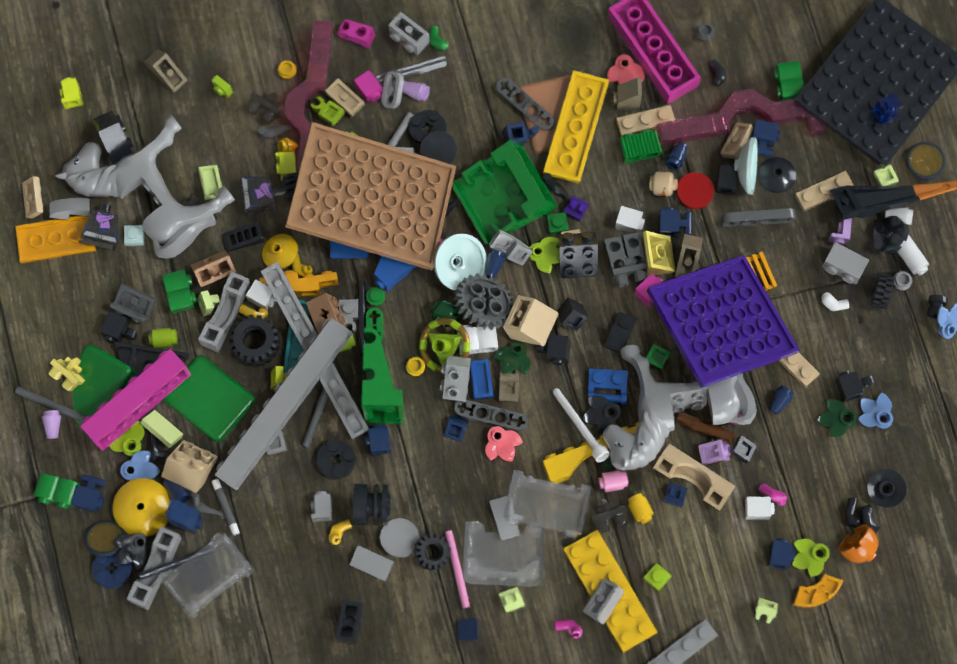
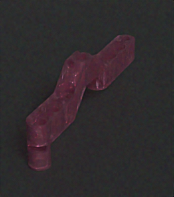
M314 20L307 79L286 95L284 111L286 119L300 134L296 172L300 170L311 123L305 118L306 102L319 91H326L333 36V22Z
M753 89L733 92L718 113L673 120L656 125L661 146L677 144L680 141L688 142L728 134L731 131L729 124L735 115L755 112L768 120V122L777 123L778 125L806 120L809 135L813 137L824 134L826 130L823 123L794 103L795 99L773 102Z

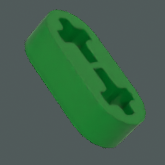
M371 308L366 313V328H377L382 342L384 338L383 313L378 308ZM373 313L380 316L376 319V324H373V319L369 318L373 316Z

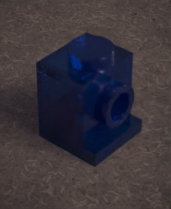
M892 93L879 100L872 110L883 125L899 116L898 110L902 104L896 95Z

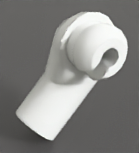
M828 292L824 293L821 297L823 305L831 311L849 309L848 299L837 301Z

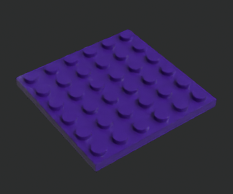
M745 255L651 286L647 289L649 297L700 388L799 352L798 346Z

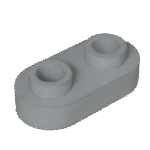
M390 71L384 79L381 100L383 106L389 109L397 108L401 102L404 78L399 72Z

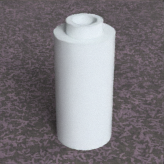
M908 235L907 241H903L900 245L902 248L897 252L913 275L918 274L920 276L928 271L929 263Z

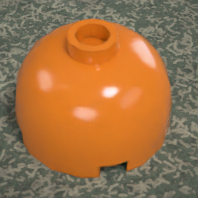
M863 524L854 529L856 533L851 537L848 534L839 545V552L853 563L871 561L876 556L875 552L878 549L877 535L867 524Z

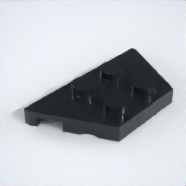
M115 343L119 360L134 368L135 376L137 377L143 373V369L148 364L156 362L162 352L168 351L147 346ZM173 351L183 363L188 360L189 353Z

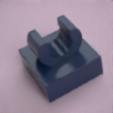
M669 482L663 502L682 508L688 488Z

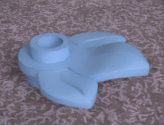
M957 302L954 303L949 311L942 306L938 309V332L945 339L952 338L957 331Z
M881 393L876 401L861 399L860 407L864 414L858 420L864 426H877L881 429L891 426L893 423V416L890 413L892 403L884 393ZM880 417H885L886 422H881Z
M140 451L133 455L131 461H126L122 464L120 472L123 478L131 481L139 478H155L160 473V470L156 465L149 462L151 452ZM128 467L134 468L133 474L127 473Z

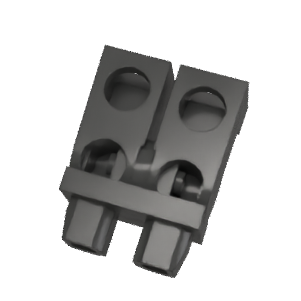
M640 232L623 235L622 239L621 236L604 239L603 247L606 251L612 279L616 280L618 287L628 286L627 277L633 275L636 284L642 283L646 279L647 264Z

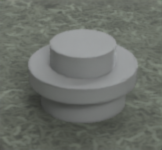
M900 271L894 275V286L897 289L906 290L911 286L912 277L909 273Z

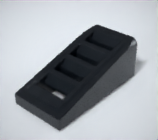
M259 221L223 234L227 252L264 243ZM252 231L256 232V237L252 236ZM244 233H248V240L245 239ZM237 235H241L242 242H238ZM229 237H233V238H234V242H235L234 245H231V241H230V238H229Z

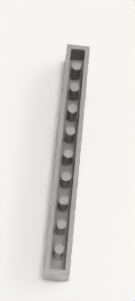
M331 318L324 322L321 327V333L312 338L309 343V349L301 353L295 368L291 367L286 374V380L277 385L274 390L276 392L271 399L268 398L264 403L263 411L260 415L256 414L251 421V427L248 430H244L240 435V441L237 446H232L228 452V458L217 466L215 475L233 489L238 490L264 455L267 448L273 443L279 432L284 428L353 335L350 330L335 319Z

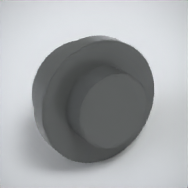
M709 23L700 24L696 30L697 37L702 41L711 40L715 34L714 27Z

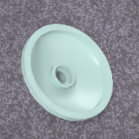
M755 137L750 138L741 149L739 160L735 159L734 170L738 171L739 181L748 194L754 193L756 182L757 139Z
M454 234L446 238L439 245L434 258V268L438 279L447 288L456 290L464 277L468 278L470 274L473 277L476 273L480 277L485 274L486 252L482 244L475 237L468 234Z

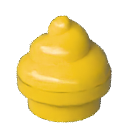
M283 138L278 141L277 145L278 152H294L298 147L297 143L289 138Z

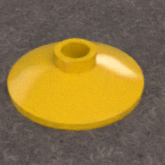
M278 234L271 237L265 243L262 250L264 263L269 267L278 262L281 269L290 266L298 255L297 242L287 234Z

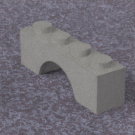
M234 272L230 273L223 287L219 306L211 320L206 322L198 339L201 346L219 353L237 316L239 307L242 305L251 287L248 278Z
M160 527L152 544V551L144 571L172 561L182 540L181 536ZM166 572L142 581L138 578L134 582L127 600L134 605L149 610Z

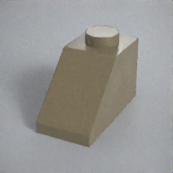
M157 49L144 61L154 75L174 93L188 81L165 52Z
M635 78L617 85V91L613 92V103H617V110L640 108L642 98L641 78Z
M684 234L675 277L678 278L696 272L703 238Z

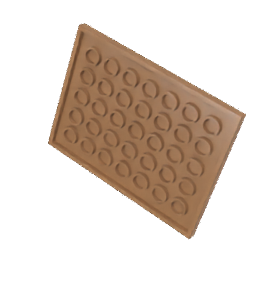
M312 122L285 227L432 271L456 166Z

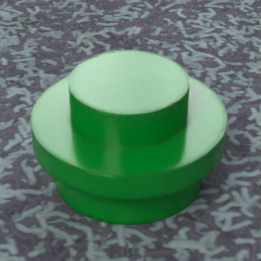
M378 287L371 288L366 294L367 302L372 306H380L385 301L384 291Z

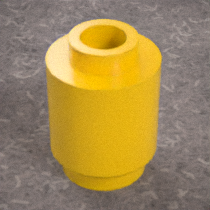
M639 493L628 499V507L636 522L644 524L652 520L651 516L654 512L646 497Z

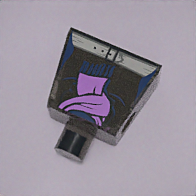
M240 177L246 216L274 209L276 207L275 198L285 197L284 186L273 187L271 177Z
M101 203L99 211H91L79 239L80 243L115 250L118 243V216L110 214L112 208L110 204Z

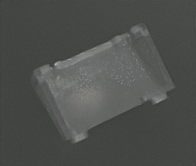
M514 470L504 519L512 525H518V523L564 532L565 536L576 538L577 535L582 533L591 486L581 485V488L577 487L575 489V485L566 486L534 479L530 475L527 479L523 472Z
M465 522L463 579L471 584L537 586L542 583L544 525L530 524L525 527L524 534L520 533V536L501 541L498 532H485V527L480 522Z
M217 533L210 539L211 542L174 571L171 569L163 575L162 583L190 620L199 615L200 607L202 609L206 608L205 605L236 581L239 582L241 580L240 576L248 577L255 572L226 533Z

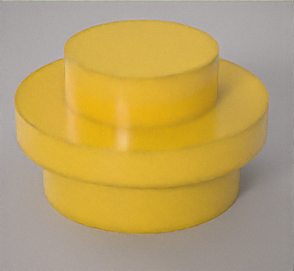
M291 61L280 63L278 66L279 76L283 79L294 77L296 74L295 64Z
M412 357L406 363V370L412 376H419L425 370V363L419 357Z

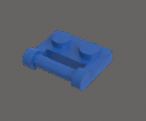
M589 369L588 398L591 396H603L608 402H619L620 405H626L628 371ZM594 389L621 391V395L595 394Z

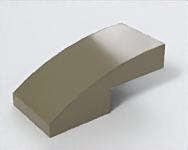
M500 362L499 401L518 402L519 370L516 368L508 374H503Z

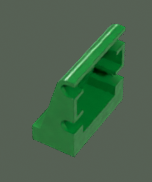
M512 140L491 152L492 157L489 159L480 160L462 172L463 176L458 180H453L452 184L454 191L486 245H489V242L499 229L511 234L541 216H547L559 208L523 145Z
M364 328L366 344H364L363 370L367 372V380H363L362 408L366 424H405L403 391L394 390L380 335L373 328Z

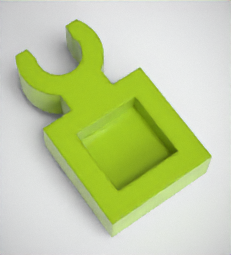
M317 97V101L320 103L318 106L311 104L312 110L319 112V118L332 126L345 114L343 108L332 101L325 104L321 97Z

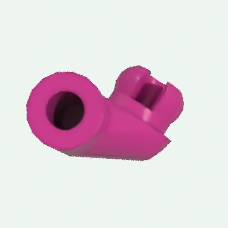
M766 484L760 486L759 492L766 497H771V500L776 502L777 505L783 506L786 504L787 496L784 492L772 489Z
M574 620L555 621L556 631L566 630L575 639L582 636V628Z

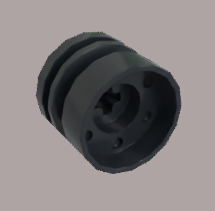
M355 483L353 492V524L367 525L369 516H373L374 525H378V517L382 516V525H388V519L391 515V495L388 484H383L382 493H379L378 484H375L373 493H369L368 484Z

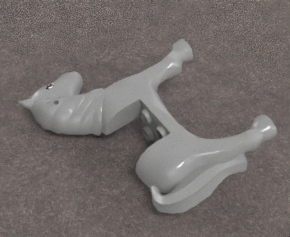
M171 114L165 119L162 132L150 144L140 151L121 158L116 164L100 168L101 147L98 143L88 142L74 158L63 165L62 173L55 175L59 179L66 180L77 194H82L86 197L119 196L122 199L143 184L159 206L142 224L145 233L152 239L154 252L159 258H173L183 252L193 243L203 229L216 224L213 214L221 212L226 205L235 200L225 186L219 189L215 198L198 206H183L173 198L155 162L157 154L173 143L174 134L182 129Z
M627 345L620 350L621 356L633 365L640 381L638 426L636 433L632 434L623 430L618 425L611 424L604 430L603 439L610 448L612 465L622 471L634 470L639 467H645L650 461L654 460L664 445L665 438L669 436V432L675 430L673 412L680 413L684 409L689 408L701 410L706 406L708 400L713 425L728 422L745 425L750 424L755 418L757 412L755 399L744 380L743 373L704 388H700L698 382H656L650 374L649 361L640 355L639 347L637 345Z

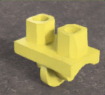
M67 357L64 361L62 359H53L50 362L53 366L48 374L56 380H59L64 375L66 380L62 386L67 391H73L85 381L78 374L82 371V368L79 367L81 362L79 358L76 357L71 360Z

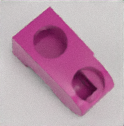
M346 19L342 21L337 32L340 38L360 44L367 49L370 48L375 37L373 27Z

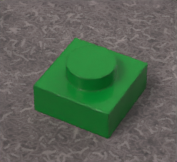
M566 212L547 215L550 235L569 231Z
M653 344L646 358L651 366L661 371L671 353Z

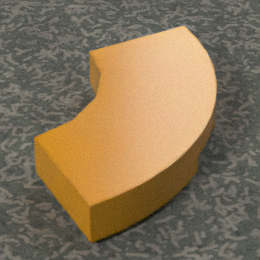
M824 574L815 585L808 587L799 586L793 606L809 608L827 602L840 589L843 580Z

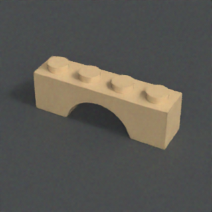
M671 444L663 451L654 466L656 470L668 478L679 477L692 482L701 491L703 500L718 510H721L736 487Z

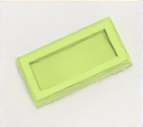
M217 165L198 167L204 199L215 198L222 187Z
M156 410L141 421V424L169 448L183 436L182 432Z

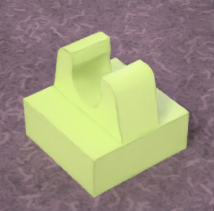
M208 290L200 292L197 299L203 316L211 315L214 307H217L220 302L218 294L209 295Z
M518 587L499 594L506 613L525 606Z
M759 597L756 606V619L759 620L760 616L765 614L767 615L766 623H770L773 617L775 618L778 603Z

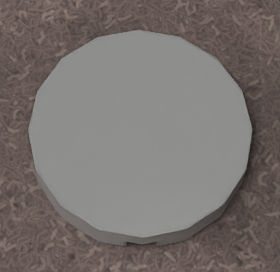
M403 518L389 521L388 525L382 528L380 534L381 546L392 557L409 556L413 553L414 545L419 540L418 530L415 525Z

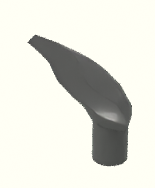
M277 125L267 129L260 127L258 129L260 133L259 138H272L286 130L293 129L292 125Z
M194 493L191 495L192 503H189L188 506L202 513L224 516L221 512L201 503L199 494Z

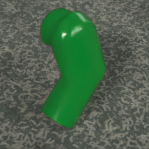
M436 26L430 27V44L437 50H447L449 44L439 37V28Z

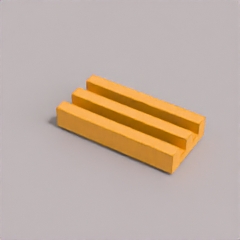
M763 252L746 257L753 271L754 268L751 261H754L765 286L763 287L765 291L777 287ZM758 259H760L771 285L768 284Z

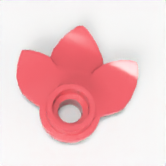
M626 54L620 55L616 59L615 65L608 71L609 82L618 80L619 85L635 78H641V81H644L645 78L642 67L634 63L633 59ZM623 60L628 62L627 67L622 66Z
M499 426L492 427L487 433L488 443L485 446V453L489 460L499 456L503 460L511 462L515 456L514 446L522 444V439L513 430L505 431ZM496 432L500 433V439L498 440L494 438Z

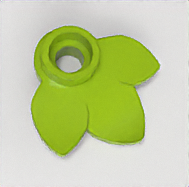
M546 237L540 243H534L529 247L533 251L529 258L536 262L537 268L540 271L551 273L552 264L560 263L559 248H556L558 246V238ZM539 249L541 254H536L534 250Z
M137 421L109 447L115 452H124L128 456H133L135 453L140 452L142 448L140 441L144 437L143 425L140 421ZM131 444H135L133 450H129Z
M800 539L794 542L796 549L800 553L795 556L792 565L797 569H808L811 577L819 575L823 571L824 562L828 560L830 555L828 547L820 543L815 544L810 539ZM816 551H821L823 556L818 557Z

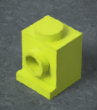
M76 78L63 79L61 81L62 88L59 90L64 108L69 109L83 105Z
M295 152L276 153L277 174L281 175L282 181L284 175L297 172Z

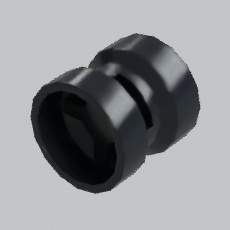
M930 295L928 301L930 307L927 309V316L937 319L939 307L945 308L948 298L942 295Z

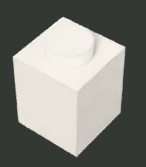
M621 206L615 229L630 234L637 233L638 229L642 230L645 219H642L643 212Z
M256 279L246 294L249 302L267 311L277 301L270 287Z
M747 497L745 499V520H769L771 515H774V503H771V497Z

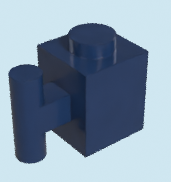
M756 120L752 137L757 139V154L772 157L773 149L766 148V146L773 148L774 143L779 142L781 131H778L777 123Z
M525 122L506 125L502 130L504 144L512 140L523 146L528 139H533L539 132L537 126L532 127V129H526Z
M672 207L661 209L659 214V234L678 238L679 229H684V234L692 235V213L686 212L684 213V219H679L680 210H675Z
M82 474L81 482L87 483V486L77 485L71 504L75 508L98 513V510L103 507L104 497L100 491L95 489L96 486L104 487L106 480Z

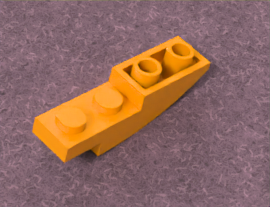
M292 270L284 271L297 297L321 295L320 288L339 285L336 272L325 271L321 275L307 274L303 278H299L298 272ZM260 278V282L268 286L265 278Z

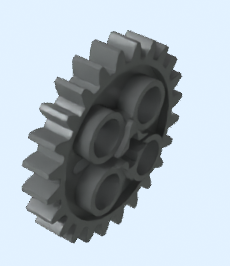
M478 273L474 277L470 274L468 278L464 277L454 292L456 294L454 300L457 301L455 307H460L458 313H464L463 319L469 318V324L475 322L476 328L482 325L483 330L487 326H489L490 330H493L494 327L499 329L501 325L504 326L514 305L511 302L514 297L508 296L511 291L504 289L505 284L499 285V279L493 281V276L488 279L486 274H483L482 277Z

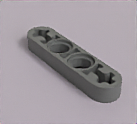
M501 78L497 82V90L543 130H551L555 126L553 116L512 80ZM509 82L508 86L513 90V92L510 93L506 89L502 91V84H507ZM523 94V102L516 103L514 101L515 95ZM532 105L538 108L535 115L528 114V108ZM541 114L545 119L550 118L549 122L551 124L543 127V121L539 118L536 121L535 118Z
M791 208L730 212L722 215V225L725 227L790 223L796 220L795 210Z
M466 400V402L457 401L454 407L455 414L463 419L491 426H499L515 432H523L528 426V419L522 413ZM465 404L467 409L472 410V406H474L473 416H470L471 411L467 410L464 413H460L458 407H462ZM478 409H485L487 416L479 418L476 415ZM497 414H504L506 420L503 423H498L495 420ZM509 415L512 416V420L518 421V419L521 418L522 422L525 424H521L520 427H517V424L515 422H511V425H507L509 422Z

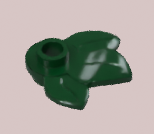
M513 342L509 347H501L494 355V359L501 361L503 374H508L517 368L522 374L526 375L530 369L531 360L527 356V347L522 342ZM519 348L521 351L515 352L514 349Z
M829 399L826 401L828 411L821 414L817 419L822 426L830 428L831 437H840L845 434L847 428L855 425L857 416L853 410L846 409L843 402ZM848 416L850 421H844L843 417Z

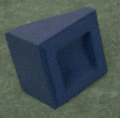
M451 415L443 436L462 442L469 421Z
M477 619L458 621V641L478 640Z

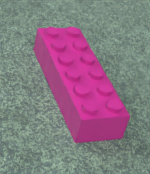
M622 0L609 8V20L667 104L699 87L701 77L647 0Z
M171 349L164 351L158 356L156 362L148 364L143 369L142 374L138 377H133L128 382L127 387L123 390H118L113 395V399L108 403L105 402L100 405L98 411L93 416L89 415L86 417L80 427L104 451L191 376V373Z

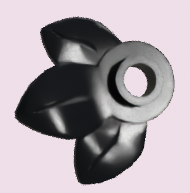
M591 396L588 398V402L592 408L585 412L583 420L588 424L597 425V432L602 434L607 426L613 425V421L619 418L621 410L616 403L608 402L603 396ZM609 408L614 409V413L612 415H608L607 410Z
M143 533L119 535L114 540L115 545L120 548L117 563L128 564L133 562L134 567L140 570L148 559L146 549L148 548L149 540L147 536ZM138 539L142 540L141 546L137 545Z

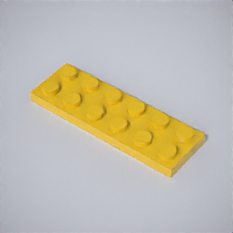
M573 70L543 174L549 173L552 177L580 184L609 84L608 79Z
M598 530L563 549L590 597L593 596L604 578L620 586L624 591L622 597L605 621L623 653L658 633Z

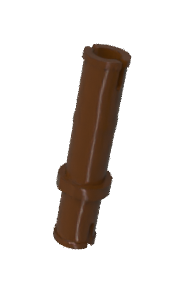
M683 411L678 415L677 423L688 426L695 432L698 430L729 444L734 439V431L732 432L718 425H713L702 420V417H694Z

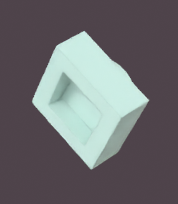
M142 225L124 226L125 246L144 245V229Z

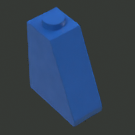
M382 256L374 272V282L379 288H384L389 292L417 266Z

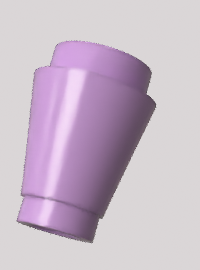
M404 81L402 92L418 101H425L429 95V87L425 83Z
M57 410L43 411L42 421L46 439L58 438L61 415H59Z

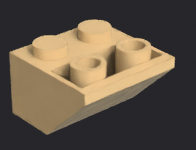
M518 295L503 328L510 339L544 346L559 314L534 298Z
M183 440L167 458L162 477L197 493L207 480L218 456Z

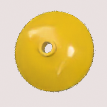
M147 478L131 480L119 489L114 498L113 515L118 526L130 535L143 533L147 537L159 532L160 527L164 528L167 525L166 513L171 498L167 490L154 480ZM139 503L144 504L143 510H138L137 506Z

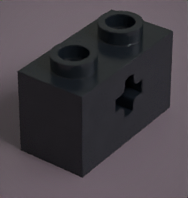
M343 600L335 638L336 642L357 645L364 609L363 603Z

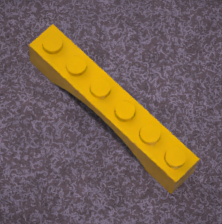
M638 422L635 424L636 426L632 428H628V426H626L622 429L629 433L635 434ZM603 435L600 436L597 443L605 446L607 450L610 449L603 439ZM587 441L583 442L581 447L575 449L574 447H569L563 450L562 454L556 456L554 453L545 457L542 465L550 486L569 480L580 463L589 456H592V448Z

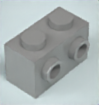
M402 12L389 24L390 37L396 42H401L408 52H414L418 56L429 44V33Z
M835 242L822 267L832 275L837 274L841 276L847 283L857 284L869 259Z
M448 356L447 362H443L442 374H445V380H441L440 391H443V399L466 402L471 358Z

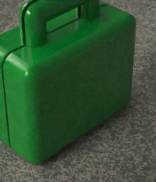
M93 344L86 345L79 356L81 360L79 367L82 368V371L78 374L85 381L73 390L74 410L87 417L89 415L93 416L98 411L100 405L105 402L108 403L113 399V395L118 390H123L127 387V381L135 376L134 368H131ZM76 420L80 426L83 424V422Z
M198 355L187 366L191 376L163 400L211 440L221 442L253 406L255 397L208 358Z

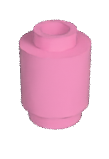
M618 470L602 473L601 477L598 478L599 487L604 489V492L623 490L624 487H628L625 471L621 472Z

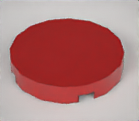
M692 172L680 179L676 194L683 206L698 210L710 204L714 196V186L706 175Z

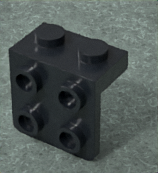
M596 232L558 234L560 277L579 278L597 276L598 242Z

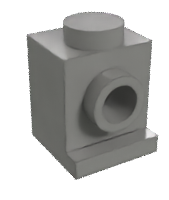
M325 491L315 492V500L311 501V511L315 512V514H311L312 521H332L331 495Z

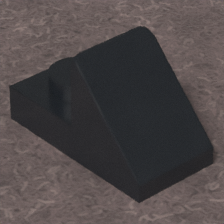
M619 311L609 333L605 348L621 354L620 350L626 346L637 318Z

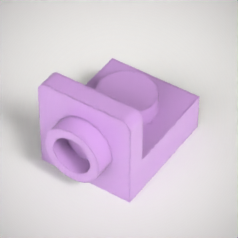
M852 218L838 223L837 233L830 234L829 243L834 245L836 242L842 246L844 244L847 245L850 240Z
M717 440L698 445L703 465L722 460L730 461L731 449L725 441Z

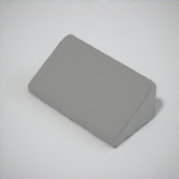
M357 546L350 566L386 581L394 562L361 546Z
M604 578L583 612L599 623L604 624L624 591L620 586Z

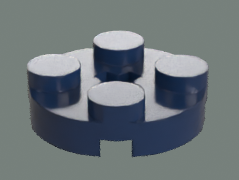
M106 549L103 552L111 551L113 549ZM118 552L106 557L96 556L92 564V574L95 580L108 589H116L123 586L132 575V562L118 564ZM110 564H114L117 567L113 574H110V571L107 570Z

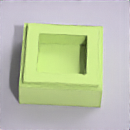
M891 164L884 169L880 168L873 172L879 186H891L899 182Z

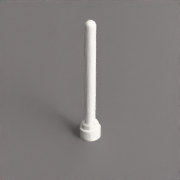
M555 388L553 390L554 396L591 446L594 459L597 462L607 459L610 455L607 448L597 443L562 392Z

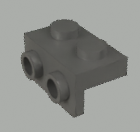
M121 284L116 299L110 304V307L115 309V313L120 315L126 314L131 317V320L142 323L150 320L157 299L128 285Z

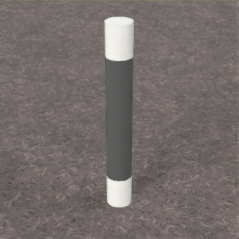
M215 479L212 481V485L232 535H237L240 531L219 479Z

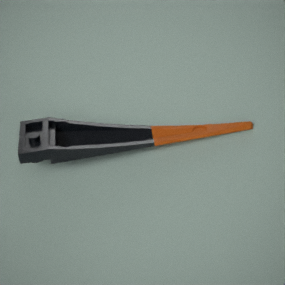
M957 181L906 186L847 185L830 189L829 196L842 220L854 217L864 218L956 190Z

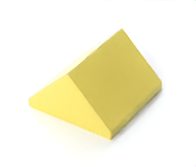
M644 231L641 240L647 264L646 276H649L651 273L653 275L675 273L671 237Z

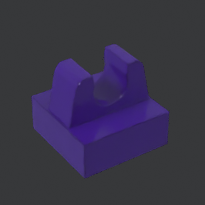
M572 195L564 212H566L567 216L580 222L589 204Z

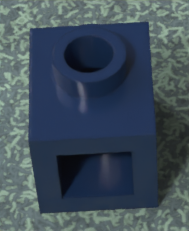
M374 425L371 429H368L369 435H365L366 446H370L372 456L390 454L388 426Z
M777 538V541L773 540L768 567L788 570L790 562L794 561L796 550H793V543H788L789 540Z

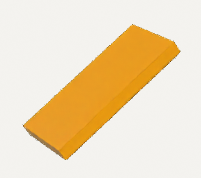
M91 214L89 216L69 217L68 220L55 219L15 226L20 263L96 251V246L80 242L87 223V231L94 232ZM87 236L84 237V238H87V239H90V240H94V241H95V238H91V237H87Z

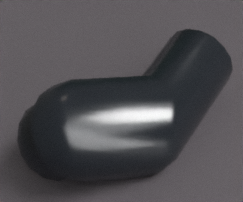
M713 59L708 66L716 72L713 82L717 86H721L726 81V70Z
M849 498L845 509L846 524L854 528L858 527L860 521L858 517H854L858 503L856 498Z
M865 505L860 511V522L862 525L867 524L876 534L881 527L873 521V507Z

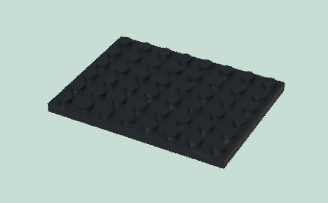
M874 0L796 97L794 103L884 169L957 75V52L888 1Z

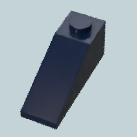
M171 498L166 518L173 528L196 534L197 530L202 527L203 518H201L202 515L199 511L177 499Z

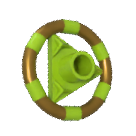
M439 318L430 322L424 328L419 340L420 355L427 367L434 372L442 374V366L433 362L428 356V337L441 365H443V362H447L448 356L454 355L462 340L461 357H469V335L462 324L456 320ZM440 325H450L460 335L434 334L430 332Z

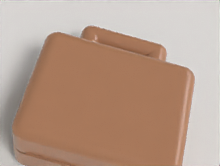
M563 76L520 86L526 94L555 119V126L551 130H543L523 113L527 129H532L534 126L539 128L536 136L530 139L535 153L539 154L550 151L571 76ZM519 93L518 97L521 103L524 100V95ZM535 105L528 108L529 115H535L538 111ZM541 114L535 118L536 121L538 118L543 121V127L551 124L549 122L550 118L545 119Z

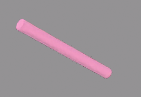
M447 531L445 532L446 541L449 542L448 547H451L449 553L451 554L450 558L462 608L466 609L470 607L455 540L453 532Z

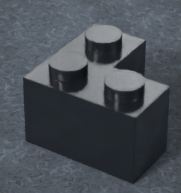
M113 110L92 119L113 164L133 153L131 148L134 145L130 137H125L123 132L127 130L120 116H115Z

